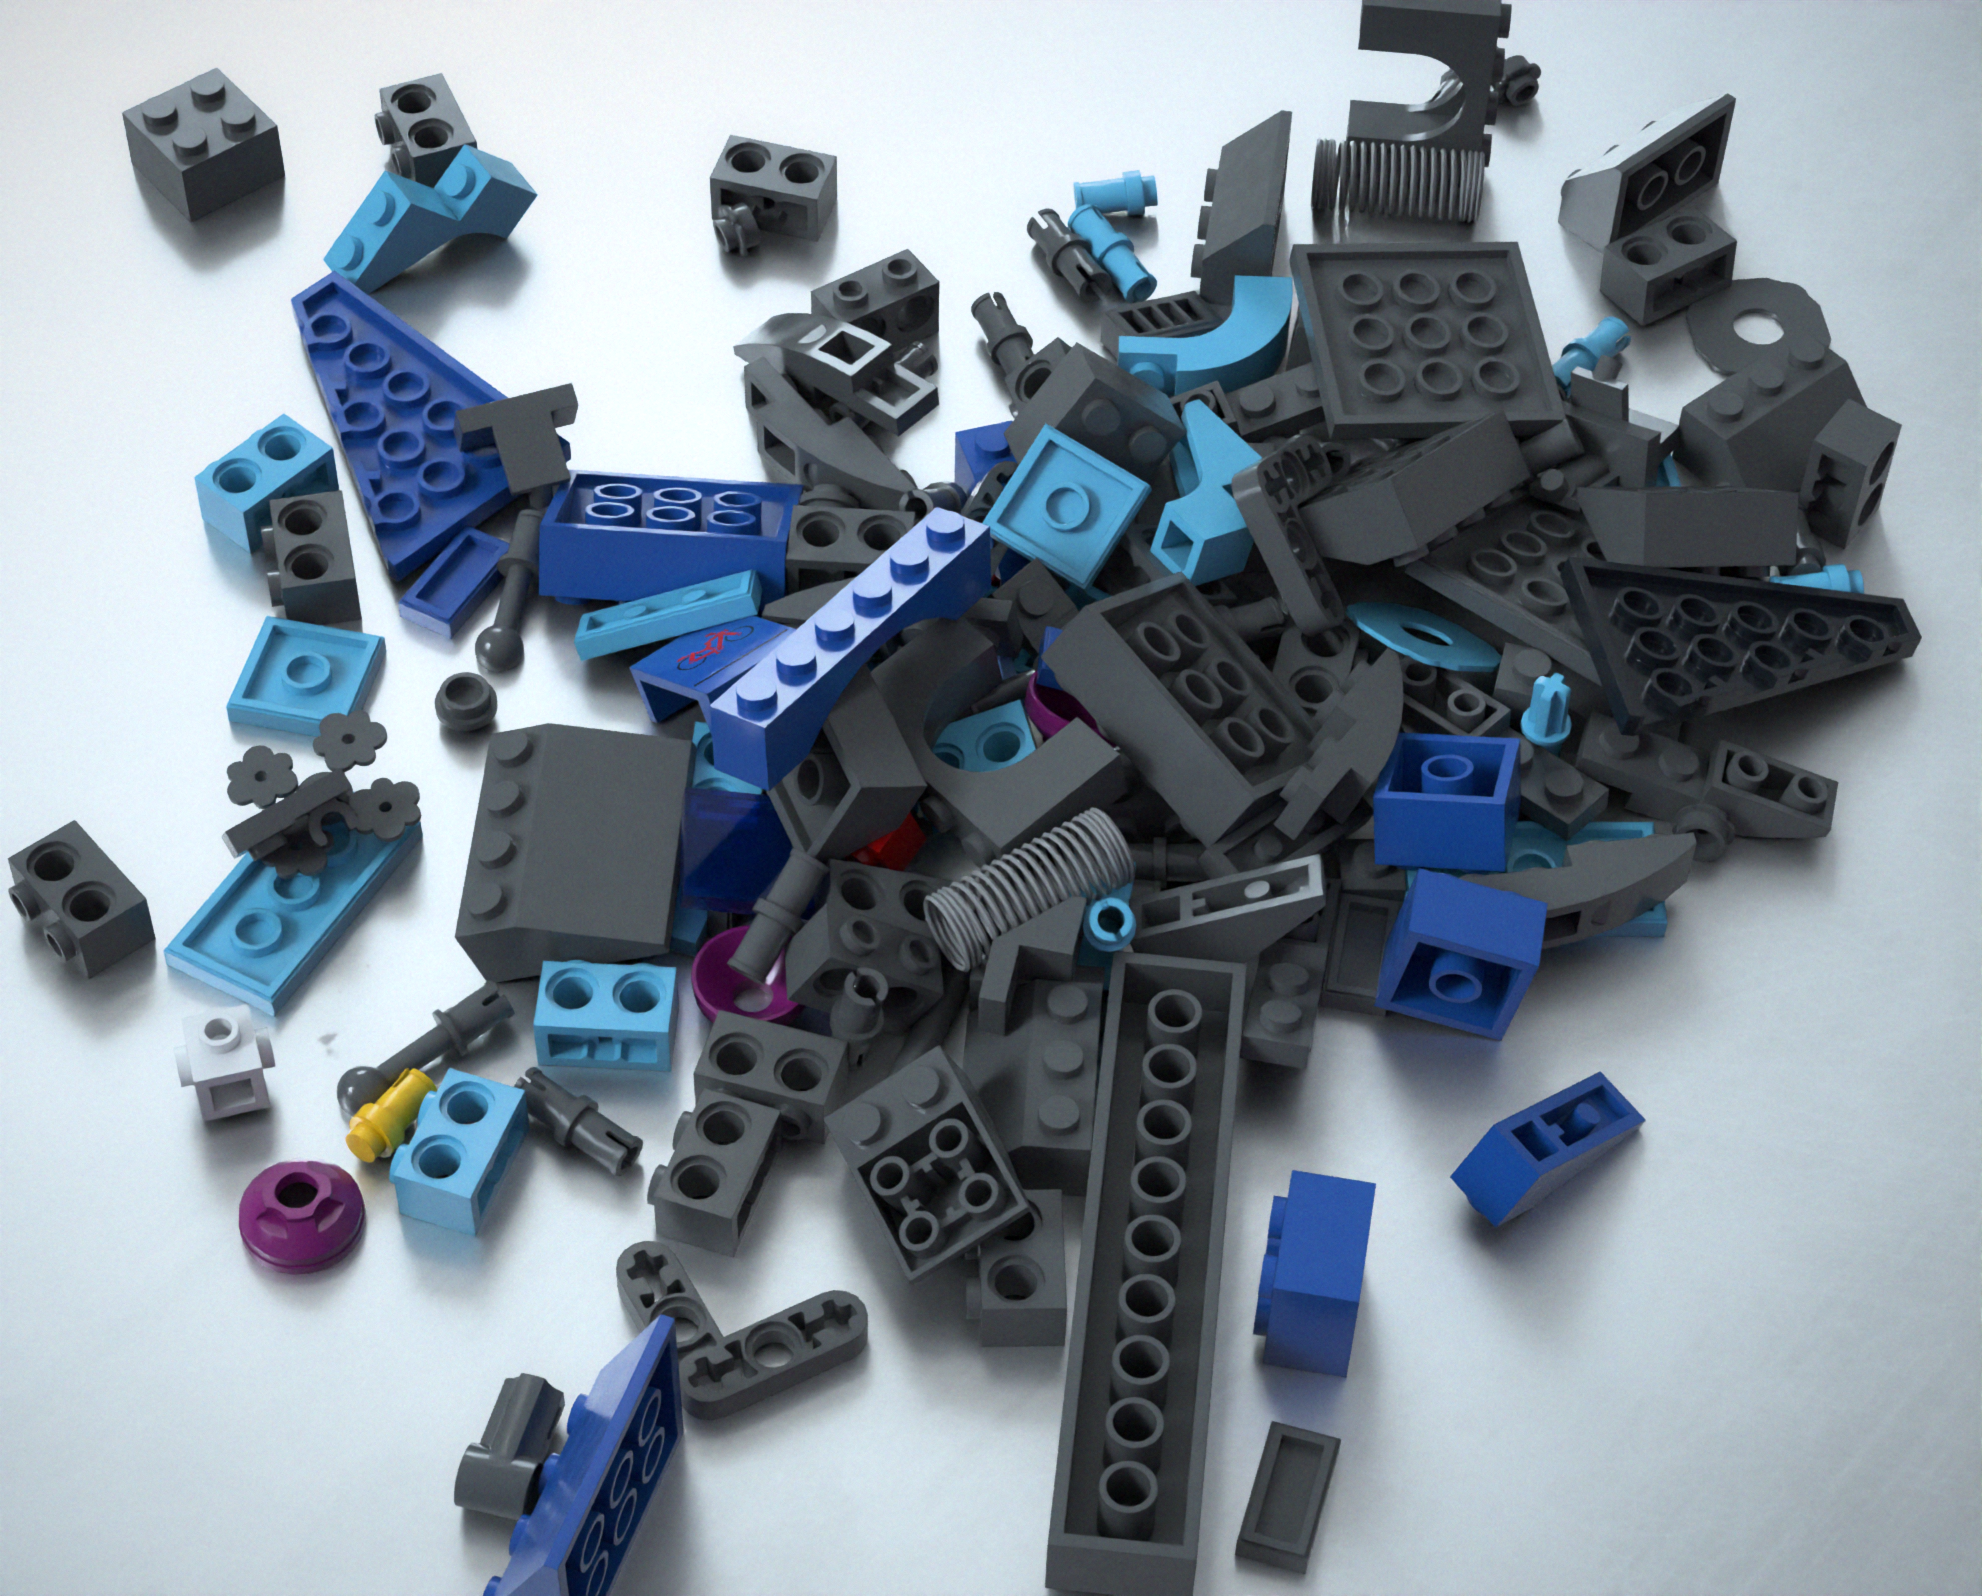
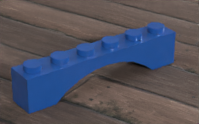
M936 507L710 705L714 769L766 791H770L809 755L823 723L840 694L860 667L881 645L902 629L925 619L943 617L955 621L958 620L991 589L990 526L963 517L959 513Z

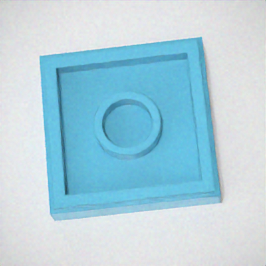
M1045 423L982 524L990 526V537L1030 561L1037 557L1047 571L1086 594L1152 489L1151 485Z
M266 616L226 705L228 720L308 736H320L319 725L327 715L341 713L348 717L353 711L363 709L387 652L385 637Z

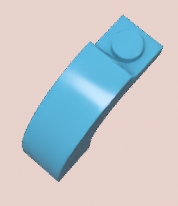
M1235 275L1231 315L1220 327L1206 334L1188 338L1119 336L1117 366L1167 396H1177L1217 380L1224 394L1272 377L1280 367L1288 345L1293 295L1292 277Z

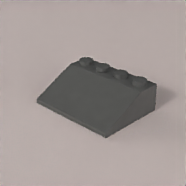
M1500 410L1435 434L1431 438H1420L1357 460L1350 464L1349 470L1343 478L1331 481L1329 486L1297 505L1296 508L1320 556L1371 565L1392 558L1397 567L1426 556L1430 553L1429 547L1459 534L1458 528L1484 518L1486 510L1500 506L1513 499L1514 497L1510 489L1529 478L1530 474L1504 410Z
M1182 571L1084 606L1041 656L1043 661L1055 673V679L1060 687L1077 698L1096 720L1097 728L1101 734L1112 743L1117 744L1137 767L1142 781L1164 798L1178 814L1183 828L1192 837L1200 840L1206 848H1209L1281 800L1280 793L1303 764L1311 771H1314L1307 765L1314 754L1307 746L1320 727Z
M545 723L490 735L454 936L486 981L492 979L496 983L541 975L543 961L567 962L570 960H584L590 963L606 964L669 953L697 748L692 740L555 723Z

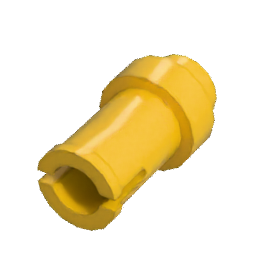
M406 1068L400 1074L398 1080L375 1104H364L349 1121L351 1131L345 1137V1142L350 1151L359 1159L369 1163L373 1162L377 1157H390L405 1140L404 1131L418 1117L426 1094L431 1090L437 1092V1088L432 1080L417 1069L412 1068L409 1070V1068Z

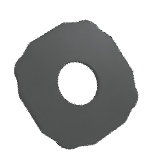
M1770 278L1732 280L1731 286L1690 304L1686 314L1687 324L1696 352L1708 362L1714 371L1723 375L1735 374L1803 329L1828 348L1831 343V336L1820 305L1808 295L1804 288L1790 282H1781ZM1762 313L1776 319L1781 324L1784 334L1776 342L1755 344L1741 338L1734 330L1733 323L1743 314Z

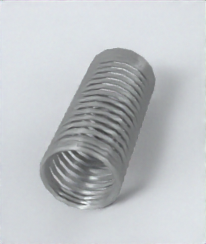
M1319 137L1316 142L1310 207L1312 209L1316 207L1318 210L1322 207L1325 210L1328 206L1329 198V209L1332 211L1335 208L1340 175L1339 210L1342 212L1345 209L1350 174L1349 211L1352 213L1355 209L1360 174L1358 210L1360 213L1364 212L1370 174L1368 211L1372 214L1375 210L1380 174L1378 212L1382 215L1385 210L1391 168L1388 213L1392 216L1395 210L1401 168L1398 214L1401 217L1404 215L1411 168L1408 215L1410 217L1414 216L1421 169L1418 216L1422 218L1425 211L1431 169L1428 217L1432 219L1434 217L1441 169L1438 218L1442 220L1444 218L1451 169L1448 219L1450 221L1454 219L1461 170L1458 220L1460 222L1467 220L1468 223L1472 220L1475 223L1478 221L1480 213L1485 154L1483 151L1478 153L1476 150L1473 153L1470 150L1466 155L1463 149L1457 157L1456 151L1453 148L1449 151L1447 157L1446 150L1442 148L1437 156L1436 149L1432 147L1427 155L1426 148L1423 146L1419 149L1417 155L1414 145L1409 148L1407 154L1404 144L1399 147L1397 154L1394 143L1389 147L1387 154L1384 142L1379 146L1378 153L1376 144L1372 142L1367 153L1364 141L1359 144L1357 153V146L1354 140L1349 143L1347 152V145L1344 139L1339 143L1337 152V144L1334 138L1329 140L1324 138L1322 140Z
M1091 807L1089 811L1085 810L1078 817L1074 816L1070 822H1064L1060 828L1054 827L1050 833L1044 832L1040 839L1034 838L1030 844L1024 843L1020 849L1014 848L1010 855L1003 854L1000 860L994 859L990 866L983 865L980 871L973 870L970 877L963 876L960 882L953 881L949 888L942 887L936 893L932 892L930 896L927 895L923 903L924 913L930 930L944 955L958 970L968 972L969 969L979 966L982 959L988 961L992 945L989 943L979 919L969 906L966 894L973 901L985 929L991 938L995 939L999 937L997 929L989 913L978 899L976 888L982 894L994 922L1002 934L1009 931V928L1001 911L1011 927L1015 928L1019 926V922L1014 911L1022 923L1030 920L1025 907L1031 916L1035 917L1040 914L1037 905L1044 912L1050 909L1048 901L1052 906L1060 903L1057 894L1062 901L1070 898L1068 890L1072 896L1082 897L1078 885L1086 893V906H1089L1092 903V899L1099 901L1102 893L1109 895L1112 892V888L1120 890L1122 886L1125 887L1128 883L1131 884L1135 877V865L1128 845L1115 823L1102 810ZM1075 832H1077L1079 842L1077 841ZM1065 837L1071 842L1075 855L1067 846ZM1055 843H1057L1062 849V853L1064 855L1066 862L1064 861L1062 856L1057 852ZM1046 849L1052 854L1055 866L1047 857ZM1035 854H1037L1039 858L1042 860L1047 875L1045 874L1041 866L1037 863ZM1026 860L1031 864L1036 879L1034 878L1032 873L1027 869ZM1016 866L1022 871L1028 888L1017 874ZM1006 871L1012 877L1018 894L1008 881ZM976 876H979V882L975 880ZM996 877L1002 883L1009 901L998 887ZM1100 878L1106 883L1107 889L1102 887ZM1089 881L1096 888V895L1092 892ZM966 882H969V888L965 885ZM986 883L993 890L999 907L988 893ZM956 887H959V893L954 890ZM980 942L984 946L985 954L982 952Z

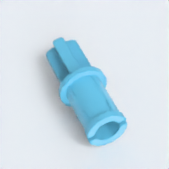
M1554 673L1551 678L1540 676L1535 681L1530 707L1522 716L1521 729L1529 741L1560 758L1562 743L1569 737L1572 728L1571 718L1568 715L1572 690L1565 685L1566 678L1563 675Z

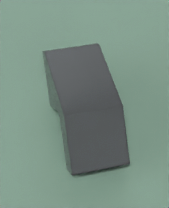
M1072 896L993 939L979 994V1031L1005 1036L1019 978L1030 981L1042 979L1073 982L1084 937L1083 922L1086 914L1087 898Z

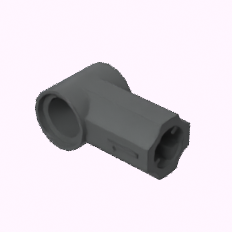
M521 1373L518 1377L505 1379L480 1443L471 1442L462 1457L454 1487V1503L456 1506L518 1521L524 1513L532 1515L540 1498L538 1484L545 1464L544 1458L565 1407L564 1392L554 1388L545 1378Z

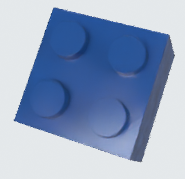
M1398 732L1395 746L1380 772L1373 795L1375 864L1395 865L1400 869L1410 871L1430 867L1460 869L1469 874H1484L1490 871L1505 872L1521 808L1520 738Z
M1419 868L1385 942L1374 1006L1501 1041L1539 968L1548 903L1523 897L1516 892L1501 891L1461 880L1450 874L1436 873Z
M1292 1170L1288 1198L1274 1195L1253 1329L1254 1335L1266 1336L1263 1364L1347 1378L1360 1301L1376 1183Z

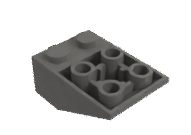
M940 1045L824 1118L830 1133L907 1280L912 1286L1031 1211V1207L995 1124L967 1074Z

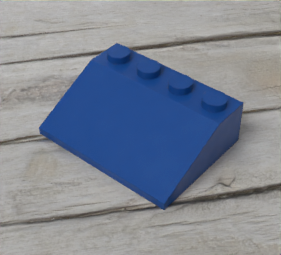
M568 469L571 477L570 482L559 485L540 524L539 595L555 596L556 601L568 605L586 604L591 602L592 599L616 600V604L620 605L752 569V571L756 570L763 589L758 614L754 616L763 617L765 605L787 596L786 555L793 505H799L804 485Z
M662 1314L659 1315L600 1370L589 1395L580 1393L577 1396L567 1422V1434L569 1435L561 1454L551 1453L546 1460L538 1484V1493L541 1495L532 1515L524 1513L518 1519L509 1544L511 1560L502 1578L493 1576L490 1579L483 1596H610L684 1433L675 1318Z

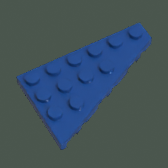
M335 270L290 299L294 320L389 576L398 582L445 549L465 526L475 528L520 496L511 495L496 443L460 452L453 432L456 411L508 397ZM557 433L567 463L571 460L570 442Z

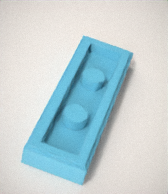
M751 569L586 613L580 619L574 644L580 660L584 661L758 614L763 589L756 570L752 571Z

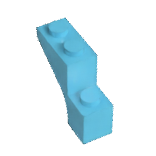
M464 144L434 188L385 170L322 260L331 271L335 270L369 295L453 238L471 233H489L507 239L538 194L512 162Z
M1200 399L1188 402L1185 405L1181 419L1187 432L1169 453L1170 463L1181 498L1165 504L1150 552L1173 574L1182 571L1194 586L1244 570L1254 539L1237 507L1231 483L1236 473L1262 459L1256 451Z

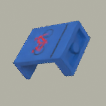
M750 616L683 634L630 666V671L650 720L658 723L692 701L698 700L712 735L710 705L797 629L756 616Z

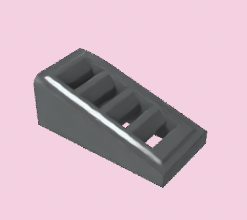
M1190 291L1127 304L1102 313L1100 342L1118 359L1119 336L1188 338L1211 332L1220 327L1225 321L1196 291ZM1192 312L1199 321H1193L1187 313ZM1177 319L1181 324L1175 325L1172 320Z

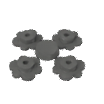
M363 710L353 711L348 717L341 713H332L324 717L320 722L319 729L321 735L314 739L313 749L318 756L324 757L329 770L333 772L341 767L343 772H347L355 765L365 767L373 764L376 760L375 750L382 748L386 744L388 735L386 728L381 723L371 722L369 714ZM254 746L244 753L242 761L233 762L227 767L226 774L230 781L227 787V795L229 800L235 805L246 806L254 803L257 808L266 809L275 804L277 798H286L295 793V791H299L331 772L313 774L299 785L297 775L292 771L293 760L289 754L277 753L274 755L273 751L266 746ZM382 777L372 782L371 789H361L353 793V788H351L346 794L336 799L348 804L355 811L358 818V826L355 829L358 833L368 835L374 832L376 838L383 842L398 840L403 836L406 826L417 824L422 816L421 810L417 806L420 800L419 789L414 783L409 781L393 784L390 779ZM327 814L322 817L320 827L326 835L328 843L318 848L310 841L307 835L306 824L308 815L297 820L290 829L283 832L289 843L261 858V862L266 866L275 867L277 875L283 879L293 878L298 872L305 876L320 874L328 864L326 853L331 851L335 844L333 835L328 831H323L322 826L335 824L342 819L335 814Z

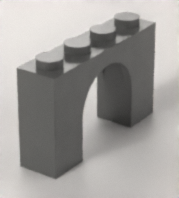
M1362 0L1358 50L1415 54L1430 57L1452 69L1461 82L1442 98L1422 104L1350 100L1346 133L1347 152L1349 143L1353 140L1356 142L1357 153L1359 144L1363 141L1366 143L1367 153L1372 142L1376 144L1377 153L1379 146L1384 142L1387 154L1389 147L1393 143L1396 146L1397 154L1399 147L1403 144L1406 147L1407 154L1409 148L1414 145L1417 155L1419 149L1423 146L1426 148L1427 155L1429 150L1434 147L1437 156L1439 151L1444 148L1447 157L1449 151L1453 148L1456 151L1457 157L1463 149L1466 155L1470 150L1473 153L1477 150L1478 153L1483 151L1485 154V167L1488 168L1492 134H1483L1484 126H1495L1498 92L1490 91L1491 82H1502L1505 48H1496L1498 38L1508 39L1512 4L1502 3V0ZM1390 168V174H1389V181H1388V182H1390L1391 168ZM1400 168V174H1399V181H1398V183H1400L1401 168ZM1410 168V175H1409L1408 184H1410V179H1411V168ZM1420 169V175H1419V181H1418V184H1419V185H1420V181H1421V169ZM1430 169V175H1429L1428 185H1430V182H1431V169ZM1440 169V175H1439L1438 186H1440V184H1441V169ZM1450 169L1448 187L1451 186V169ZM1460 170L1458 188H1461V170Z
M962 616L956 621L941 617L871 671V675L927 784L926 789L918 799L924 815L938 831L945 833L951 830L962 840L961 843L966 854L980 869L983 865L990 866L994 859L1000 860L1003 854L1010 855L1014 848L1020 849L1024 843L1030 844L1034 838L1040 839L1044 832L1050 833L1054 827L1060 828L1064 822H1070L1074 816L1078 817L1080 813L1083 814L1085 810L1089 811L1091 807L1104 811L1128 792L1120 753L1078 717L1024 759L999 770L986 772L961 770L946 764L936 757L933 750L943 730L954 719L1003 682L994 644ZM1035 854L1038 863L1039 861H1041V859L1037 854ZM1026 860L1027 869L1029 870L1032 868V866ZM1016 866L1017 874L1021 877L1023 875L1022 871ZM1006 871L1007 879L1012 884L1013 879Z

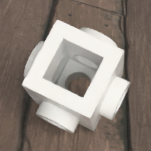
M248 1003L229 1008H213L202 1014L181 1018L186 1045L173 1048L181 1088L195 1085L203 1122L271 1107L263 1069L276 1067L268 1028L254 1030Z

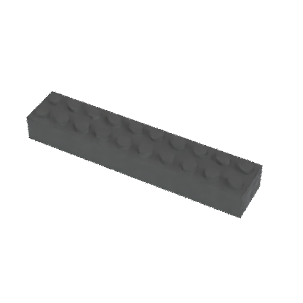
M1122 951L1113 952L1047 1545L1045 1588L1117 1596H1193L1247 964Z

